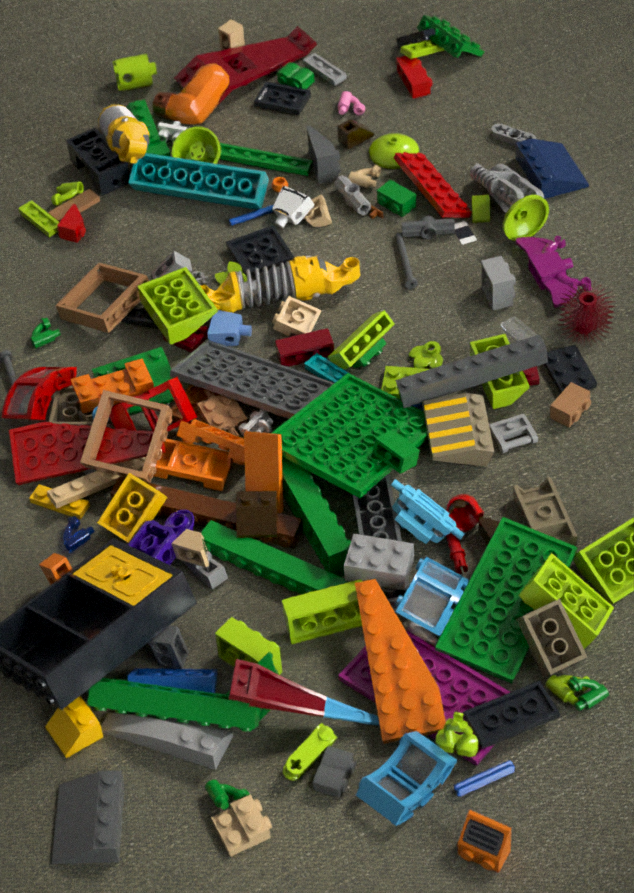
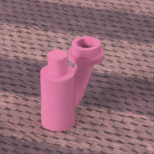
M344 91L341 93L337 107L339 114L344 115L349 110L350 103L354 104L353 110L355 114L361 115L365 112V106L356 97L352 96L350 92Z

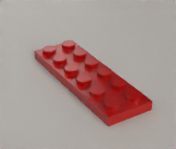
M395 153L393 159L441 217L470 218L472 211L468 208L467 204L462 201L424 154Z

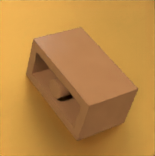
M571 382L551 404L550 418L570 428L574 422L579 420L583 411L589 409L591 405L590 391Z

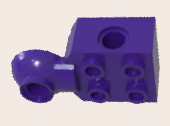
M189 510L176 511L167 518L164 526L154 520L146 521L128 545L170 565L176 558L171 543L186 529L193 531V513Z

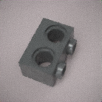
M168 626L148 643L160 667L183 669L189 655L188 648L179 628Z

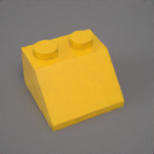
M81 696L63 710L58 708L45 726L65 758L103 738L99 721Z

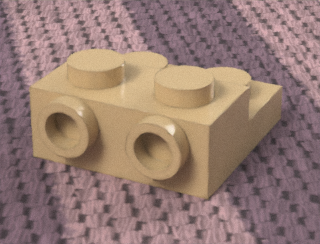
M288 296L286 302H281L278 309L280 314L276 313L272 323L275 325L273 329L287 336H290L291 332L296 335L312 332L321 310Z
M251 795L231 803V809L211 817L212 823L230 857L271 838L269 830L272 828L271 822L267 816L262 817L260 813L263 811L259 800H253Z

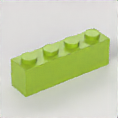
M385 310L372 314L328 356L329 360L343 370L350 368L395 323Z

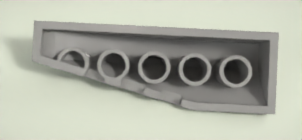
M110 712L101 725L102 733L216 770L233 737L231 732L209 725H199L197 721L189 720V722L183 723L172 718L162 720L151 716L141 717Z

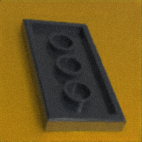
M540 680L462 712L464 720L473 730V734L477 737L482 749L560 717V712Z

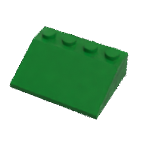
M162 347L92 369L93 378L124 370L125 363L143 359L153 380L154 387L173 379L170 377L171 367ZM167 390L149 399V401L167 404L173 402L174 398L170 390ZM139 406L130 408V415L142 412Z

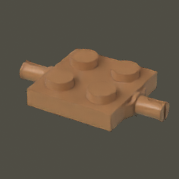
M205 389L204 393L208 399L197 403V409L205 423L240 437L236 428L242 423H247L248 419L237 401L223 395L215 396L214 393Z

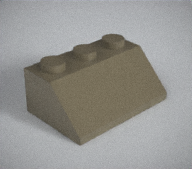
M560 599L516 619L543 677L587 657Z

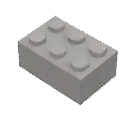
M353 534L344 563L345 581L362 579L363 582L376 579L380 587L405 591L414 561V543Z

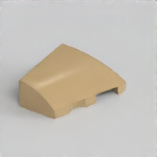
M319 195L312 199L314 207L303 219L313 227L332 224L325 198Z

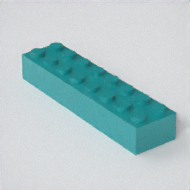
M146 153L144 157L138 159L136 164L133 163L129 184L137 191L259 210L263 206L269 178L265 171Z

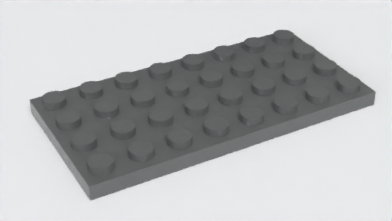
M210 340L205 341L170 370V377H178L179 381L187 382L195 387L204 388L212 393L221 394L229 399H235L244 404L255 406L260 410H266L277 416L289 419L334 384L333 382Z

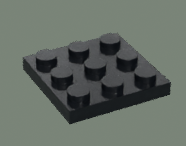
M274 225L226 241V247L236 263L242 267V272L246 277L247 269L250 270L253 277L256 276V267L259 269V273L264 271V266L269 270L273 264L278 267L281 266V263L285 265L286 262L294 258V255Z

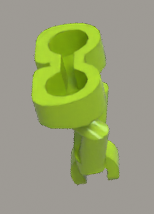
M454 712V718L447 719L443 729L437 733L435 744L445 752L453 753L456 749L458 755L473 757L478 751V739L473 734V730L469 727L468 723L463 721V713ZM454 731L464 733L462 735L456 734Z

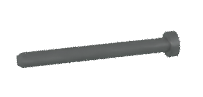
M398 232L395 237L406 275L405 286L408 289H414L417 287L418 282L413 277L402 234Z
M4 350L0 352V361L5 365L12 386L17 380L11 363L12 354L10 351ZM23 402L21 406V413H25L27 411L25 402Z

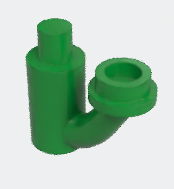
M47 317L40 318L41 322L31 334L30 340L35 349L55 341V338L61 335L59 329L54 331L48 330L51 325Z
M572 676L567 682L573 692L582 690V687L591 688V690L579 697L580 701L575 703V708L578 711L584 708L588 710L609 696L606 687L595 680L577 679L575 676Z
M215 779L208 781L205 785V790L215 806L221 807L222 810L229 807V797L227 794L234 796V801L250 795L246 789L239 790L227 784H220Z

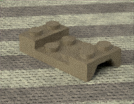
M551 477L546 478L539 487L523 490L518 485L513 486L514 500L518 509L522 511L529 528L577 546V534Z

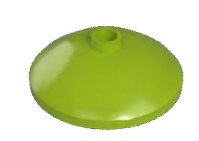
M399 133L383 135L374 140L369 148L370 159L376 165L387 169L401 168L393 159L395 153H419L416 141L407 135Z
M539 195L525 196L516 201L504 217V234L513 241H516L517 238L535 235L548 218V202Z

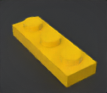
M40 484L29 497L30 503L80 520L90 507L89 501L81 498L56 509L47 497V491L52 488Z

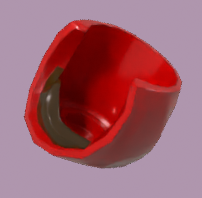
M458 494L452 497L446 507V511L449 513L448 516L456 522V527L462 532H467L479 523V517L484 516V511L476 499L469 494Z

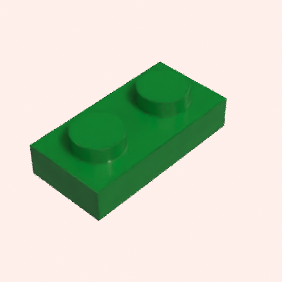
M380 338L352 366L357 368L360 366L366 367L370 364V359L383 351L382 348L387 344L385 340Z

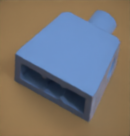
M218 310L212 316L207 333L208 340L225 346H237L241 336H251L252 326L243 325L240 314Z

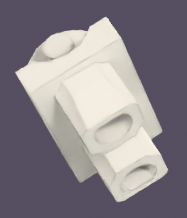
M174 121L173 125L159 123L158 134L160 140H165V142L172 140L174 143L177 136L186 130L187 127L180 126L179 121Z
M266 410L254 411L250 415V421L242 423L239 426V430L243 436L245 432L270 433L273 420Z

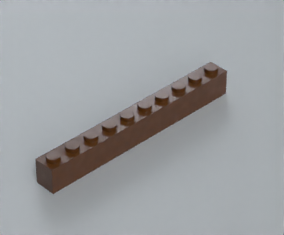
M118 477L110 492L111 500L126 477ZM145 482L167 496L155 517L168 518L176 511L189 510L193 513L194 525L206 527L210 520L237 531L236 503ZM278 513L277 537H257L253 539L295 549L303 532L302 518Z

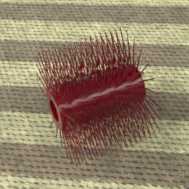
M588 286L587 292L585 288L584 293L581 291L582 294L577 290L578 296L571 292L574 295L573 298L571 297L572 295L569 298H560L565 300L566 303H560L565 308L559 310L566 313L558 314L565 317L558 319L559 321H567V324L560 325L569 326L567 327L568 329L578 332L577 337L579 333L582 337L584 334V343L585 336H588V341V334L594 330L599 334L603 325L605 328H611L605 325L612 323L606 319L614 318L608 315L609 313H614L608 308L615 307L608 306V303L611 302L601 303V301L611 297L601 299L599 296H596L603 290L594 294L593 292H588Z

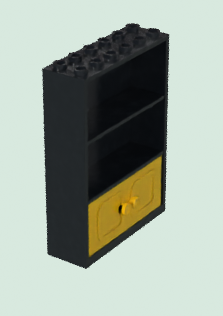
M113 538L0 623V672L7 679L11 678L18 686H24L29 693L32 691L39 699H45L50 706H56L63 710L195 606L197 602L183 571ZM56 617L66 622L67 625L65 626L62 623L54 620L53 618ZM37 630L49 635L51 639L50 643L26 661L10 652Z

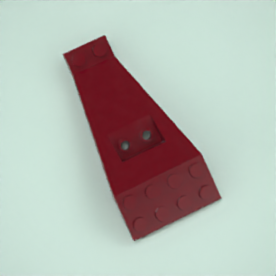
M297 26L284 38L196 55L174 79L184 88L202 66L207 64L221 66L229 75V84L222 93L217 104L218 106L233 90L243 85L246 87L248 83L284 67L287 63L307 56L318 44Z

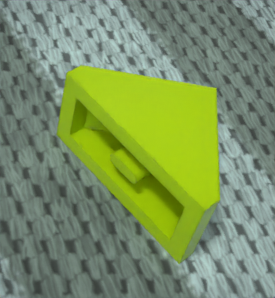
M489 195L472 196L473 223L490 222Z

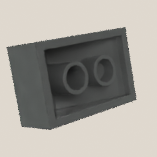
M307 126L308 151L311 160H313L318 183L336 181L338 173H341L340 165L337 163V160H340L339 151L335 150L332 142L311 126Z

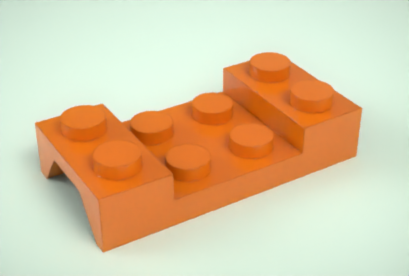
M143 359L125 363L124 370L91 379L89 374L71 379L72 389L77 395L82 413L93 411L99 405L103 390L135 397L154 388L153 380Z
M196 419L191 424L181 421L176 436L181 437L183 442L188 444L199 443L200 441L212 444V442L216 443L218 448L229 451L228 457L232 458L234 463L244 465L243 438Z
M166 439L164 442L166 452L162 453L160 460H157L154 477L167 479L168 475L203 482L205 488L223 491L233 464V459L228 457V451Z

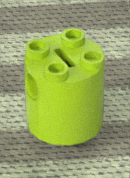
M147 53L112 61L115 75H119L116 76L118 91L153 85L152 75H157L155 62L149 63Z

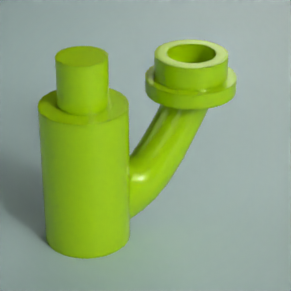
M71 182L58 186L56 188L57 193L51 198L53 205L60 206L63 201L74 197L76 194L83 193V183Z
M551 676L546 682V687L563 702H570L572 705H575L578 702V698L566 684L572 676ZM588 676L583 678L576 677L577 679H590ZM582 687L583 692L589 689V687Z

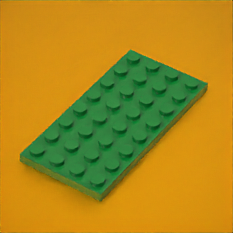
M502 517L440 636L435 650L512 684L530 649L516 619L534 611L518 595L551 553L569 568L578 547Z

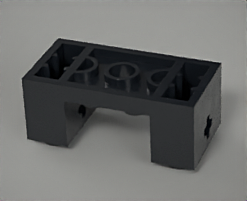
M95 127L66 140L70 161L77 169L86 166L91 171L94 188L102 196L129 184L128 162L120 161L118 153L109 148L106 138Z

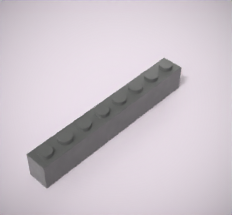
M539 334L395 380L398 394L403 407L407 408L422 403L425 400L435 399L548 363L547 350Z

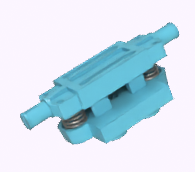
M396 479L392 482L390 486L400 492L399 498L392 506L393 510L398 514L394 520L401 527L410 531L416 539L427 544L429 540L438 543L444 536L450 533L459 540L465 535L456 527V522L448 516L449 513L419 489L416 491L410 485L404 486Z

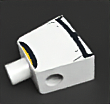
M283 186L273 206V211L278 216L275 225L281 229L284 228L287 222L297 225L314 207V203L309 196Z

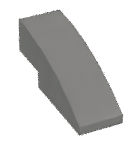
M207 551L209 561L207 568L181 560L194 575L211 589H214L228 579L224 566L212 559L209 551Z

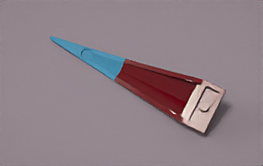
M236 659L229 699L249 703V706L380 726L379 718L376 715L321 695L259 664Z

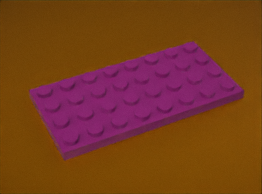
M406 630L440 689L446 721L449 718H454V712L462 713L510 693L451 656L436 651L434 646ZM365 646L338 675V679L376 703ZM454 731L456 734L462 735L464 733ZM437 733L429 734L428 736L436 740ZM478 743V751L475 756H460L477 766L494 745L482 749Z

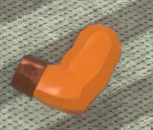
M217 64L202 66L197 70L192 80L185 85L182 93L158 92L154 97L152 105L154 114L167 120L179 121L182 124H202L216 108L222 93L226 90L229 84V75Z

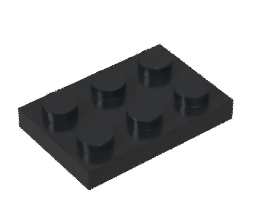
M265 82L254 100V106L300 115L311 96V90Z
M576 345L547 352L548 363H545L544 366L560 394L571 382L586 390L597 387V381Z

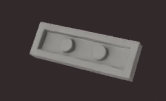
M316 53L303 59L304 66L334 86L347 79L345 72Z

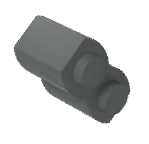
M329 746L313 781L314 791L338 798L342 792H346L349 783L347 778L349 774H353L356 767L353 753Z

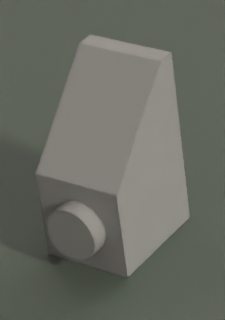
M173 251L152 272L153 280L184 267H187L191 273L190 259Z

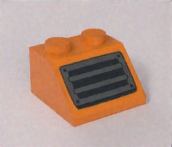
M469 810L458 840V855L467 861H474L480 864L486 870H493L499 873L511 851V828Z

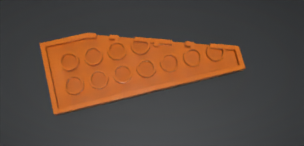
M376 579L355 583L383 743L400 741L403 735L418 731L423 736L438 733L443 729L446 720L437 683Z

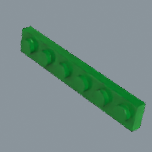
M220 143L221 160L308 176L313 167V160Z

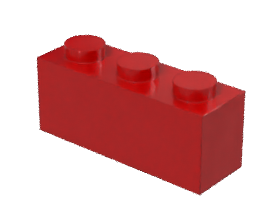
M405 55L396 57V71L411 97L417 98L431 94L432 79L428 78L426 69L422 67L420 59H410Z

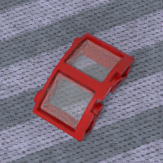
M36 367L22 374L8 391L3 404L1 418L45 420L48 406L52 400L51 396L56 391L72 386L71 379L76 378L77 367Z

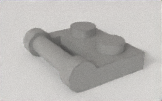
M524 413L489 424L490 432L502 454L508 452L509 449L527 443L534 444L538 442L537 434ZM527 433V436L505 442L507 439Z

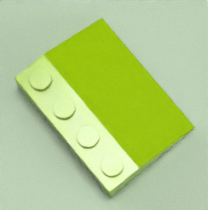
M187 267L137 286L141 304L170 345L188 338L218 312L213 302Z
M634 517L576 553L573 559L581 574L611 604L634 591Z
M552 553L518 595L525 604L530 605L534 610L560 599L583 649L599 635L614 609L610 603Z

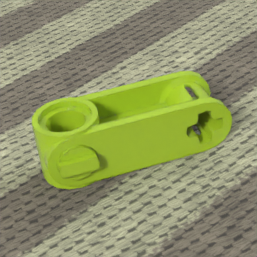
M320 723L288 758L283 767V775L286 779L291 781L299 779L325 753L326 749L333 745L338 737L330 727Z

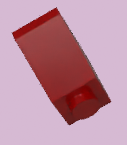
M73 204L58 223L57 228L59 238L78 243L84 237L86 228L77 205Z

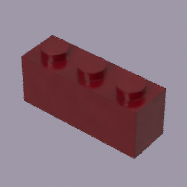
M328 328L275 340L276 354L280 365L290 367L307 362L316 353L327 358L334 351V342Z

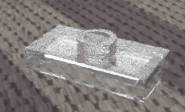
M515 316L500 324V329L516 342L537 335Z

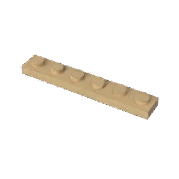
M146 457L112 465L142 472ZM97 470L48 490L47 497L57 509L115 485L119 476Z

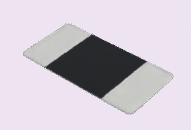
M466 221L455 223V234L461 244L477 240Z

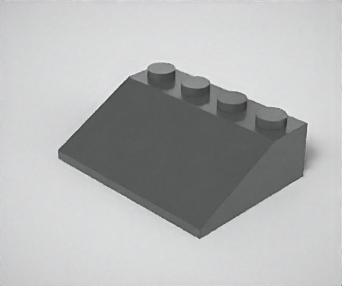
M99 771L59 784L52 864L119 862L125 790L122 771Z

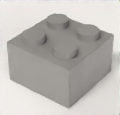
M502 256L482 260L481 288L492 310L513 306L516 280L515 276L510 273L508 263L504 262Z

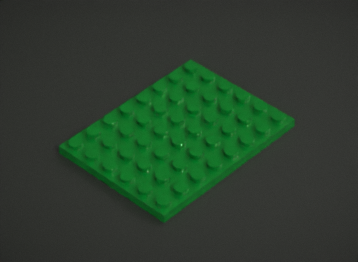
M349 373L272 432V434H281L282 457L359 498L393 470V468L372 454L376 437L392 430L416 448L428 439L424 412L414 406L404 408L400 399Z

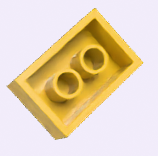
M129 473L97 523L129 543L146 521H151L155 518L167 496Z

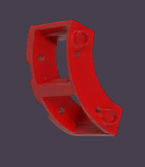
M178 377L170 379L139 396H135V398L149 401V399L170 390L183 419L167 427L168 432L179 427L181 421L191 424V420L197 418ZM121 402L112 407L109 417L115 429L122 428L137 431L127 412V409L135 405ZM141 407L152 431H154L158 421L155 411Z

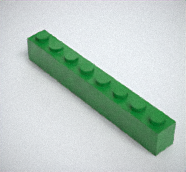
M212 520L201 532L207 551L212 555L217 556L223 561L233 563L238 568H244L256 576H262L274 584H280L290 591L303 595L348 583L342 577L253 538H237V531Z
M102 678L89 688L88 706H93L95 710L99 711L114 709L116 713L126 714L127 712H135L136 716L146 717L150 714L156 715L157 719L162 720L171 717L177 718L178 722L187 723L189 720H192L204 726L213 723L218 724L220 728L226 729L234 726L246 732L252 731V729L259 725L260 708L249 706V703L229 699V695L110 678Z

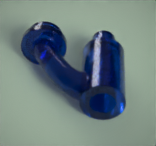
M75 516L67 518L68 524L63 534L64 546L71 553L91 539L90 535L95 532L89 526L87 529H80L71 536L73 529L77 530L81 525Z

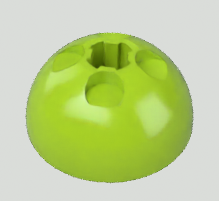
M199 126L191 127L181 132L175 139L172 147V157L217 164L221 155V147L216 135L211 130Z

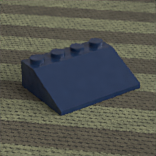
M538 139L516 142L515 158L531 184L543 192L544 199L589 187L587 180L562 143Z

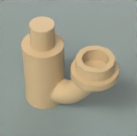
M374 165L373 168L351 172L348 179L353 184L361 187H375L377 182L371 180V177L367 175H371L373 178L379 177L381 168L378 165Z

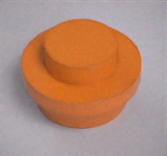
M277 177L273 180L271 186L274 191L280 192L283 186L288 187V182L283 177Z

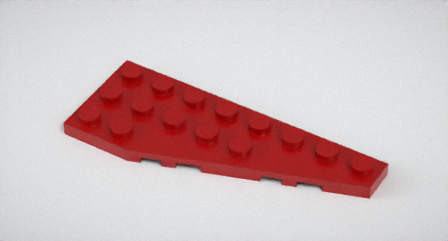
M41 422L10 429L9 434L16 484L22 485L89 470L90 468H86L80 462L92 426ZM106 427L96 461L116 464L146 457L154 431H132ZM164 442L161 447L162 453L166 452Z

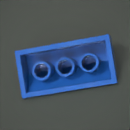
M135 668L128 675V681L216 693L218 669Z

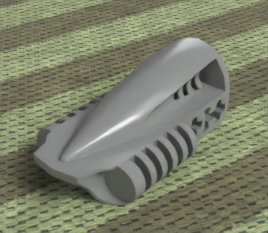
M476 163L470 170V177L487 188L491 197L505 213L516 201L525 196L539 195L544 198L541 190L504 164H497L487 170Z

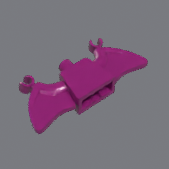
M555 236V242L538 237L517 238L516 244L528 256V269L541 290L547 289L550 292L555 308L562 306L560 303H566L565 300L560 298H569L570 295L573 298L574 295L571 292L576 294L578 286H582V288L584 286L586 291L588 286V291H590V278L584 277L581 281H578V279L570 278L566 275V270L573 268V262L571 258L562 260L558 252H555L557 248L562 249L566 246L565 239L561 241V236Z

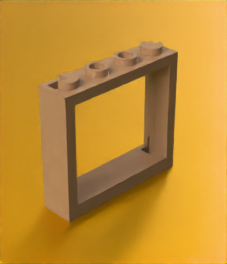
M98 263L55 306L62 320L110 333L140 302L137 286L149 282L147 275ZM104 280L128 287L101 316L76 309Z
M103 390L80 463L86 468L122 477H127L131 473L140 480L150 483L153 475L156 474L155 466L157 460H160L162 455V443L167 439V427L172 422V409L165 404ZM114 401L160 411L142 472L96 461Z

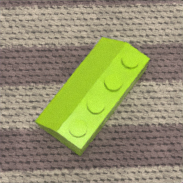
M506 334L470 342V356L510 344ZM523 371L482 383L492 409L512 405L529 389V384Z
M362 579L282 600L283 614L291 645L362 626L355 583L362 582Z

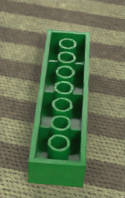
M282 457L283 497L294 517L302 518L303 533L324 570L339 577L345 576L344 563L351 541L345 538V531L342 526H338L335 513L330 512L329 504L326 498H322L319 486L313 483L311 472Z

